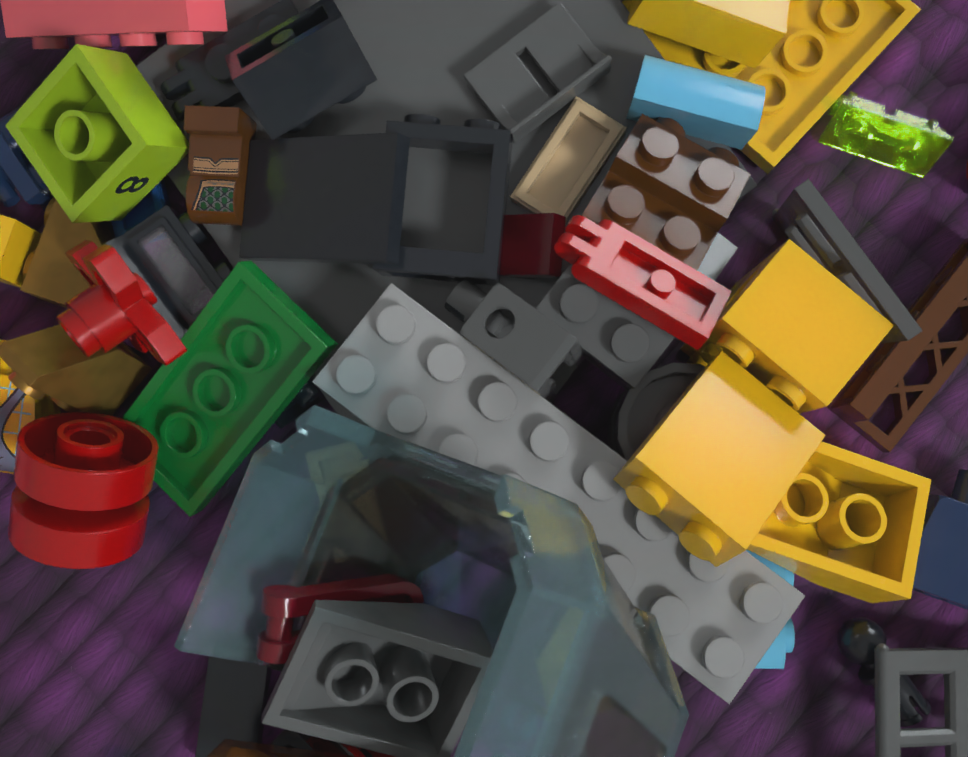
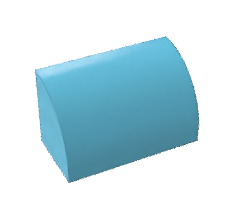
M644 55L626 119L637 122L642 113L653 120L659 117L671 118L683 127L685 135L742 150L758 131L766 89L765 86Z

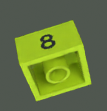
M80 44L74 45L5 125L72 223L121 221L189 153V141L128 54Z

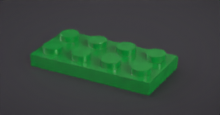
M251 260L239 261L181 338V342L186 347L187 352L169 365H161L122 418L143 427L155 437L159 448L154 482L189 517L204 510L338 344Z

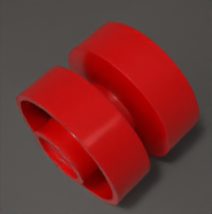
M83 412L48 415L35 419L22 427L17 437L14 467L16 487L12 492L8 537L13 547L24 556L36 562L68 569L100 568L122 562L133 556L140 550L145 539L150 507L148 494L153 487L159 448L155 437L149 431L133 422L114 416Z

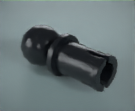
M855 617L842 624L838 630L837 644L842 655L851 662L862 665L858 672V678L863 684L871 685L875 690L874 649L880 643L887 644V638L882 627L873 620L866 617ZM900 675L901 727H908L923 720L914 707H918L922 714L928 715L931 705L922 696L908 675Z

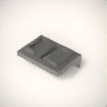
M559 2L464 74V78L495 120L501 125L502 129L511 130L512 142L516 144L570 103L576 96H579L608 74L611 70L612 58L610 55L603 54L590 41L566 8ZM527 51L558 92L551 99L518 57L523 52Z

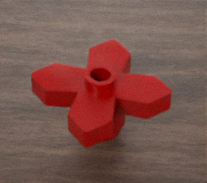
M84 240L65 253L90 287L65 302L68 309L56 316V319L86 357L89 358L99 350L107 353L127 338L137 350L144 354L149 351L158 362L166 366L187 352L186 347L169 323L153 307L158 302L153 291L136 272H131L113 246L104 244L98 248L93 241Z

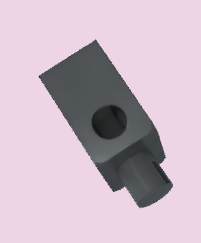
M464 279L453 289L446 300L445 309L465 323L460 330V335L550 403L585 359L579 340L500 283L494 285L489 293L486 294L469 280ZM514 325L513 330L507 336L498 338L500 331L504 327Z

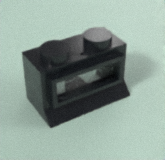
M166 205L123 235L104 244L113 246L131 272H136L147 283L158 301L153 307L169 323L181 340L233 269L223 258L216 263L212 260L202 246V243L207 241L209 237L200 224H195L190 220L187 210L179 214L176 209Z

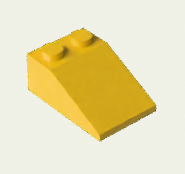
M821 441L747 550L816 585L869 603L911 599L931 479Z

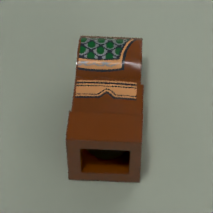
M185 105L184 131L190 134L188 171H190L186 186V207L190 220L195 224L242 225L250 140H255L257 123L239 107Z

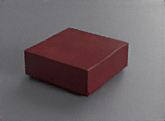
M556 213L505 215L499 275L512 278H560L562 258L556 254L554 245L560 235L565 233L566 217Z

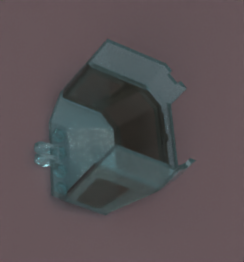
M313 405L296 419L297 432L286 441L279 443L270 440L252 455L174 647L179 651L268 666L272 670L282 671L285 664H270L256 657L258 635L266 630L267 615L261 612L262 593L265 587L271 585L300 587L384 574H396L420 588L425 604L480 620L494 650L454 757H675L689 713L656 616L632 604L602 557L593 525L576 503L504 473L501 476L378 431L317 405ZM305 616L294 617L293 631L302 629Z

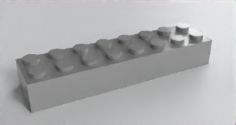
M392 283L312 381L341 406L728 704L732 702L805 598L803 593L747 551L742 552L718 567L688 552L679 541L678 534L655 515L647 514L634 506L628 499L625 489L613 480L627 461Z

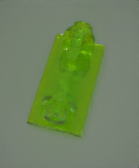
M852 91L847 96L842 94L830 107L829 115L833 117L818 140L819 143L922 178L925 177L954 139V136L946 134V129L938 127V120L933 118L926 120L900 110H896L893 115L886 114L885 105L858 97V94Z

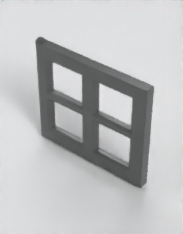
M809 178L794 188L780 208L773 210L772 219L787 239L793 241L894 324L893 328L880 343L908 341L923 331Z
M884 643L878 644L876 649H874L875 757H901L902 747L944 745L945 757H968V647L889 648ZM944 674L945 727L901 729L900 675Z

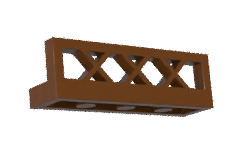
M968 238L962 241L908 309V312L923 331L908 341L881 343L829 409L883 453L891 452L968 353ZM960 309L963 333L957 341L939 343V330L954 311ZM940 350H949L941 360ZM926 352L929 369L928 378L922 385L904 386L903 376L921 353ZM916 392L907 403L906 393ZM892 395L895 420L883 432L871 423L869 419L887 396Z

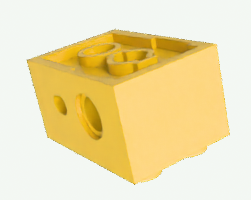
M788 239L731 288L732 292L709 339L700 349L696 350L686 343L680 349L690 357L687 363L701 364L705 367L721 351L725 352L801 414L827 407L893 328L894 324L798 245Z

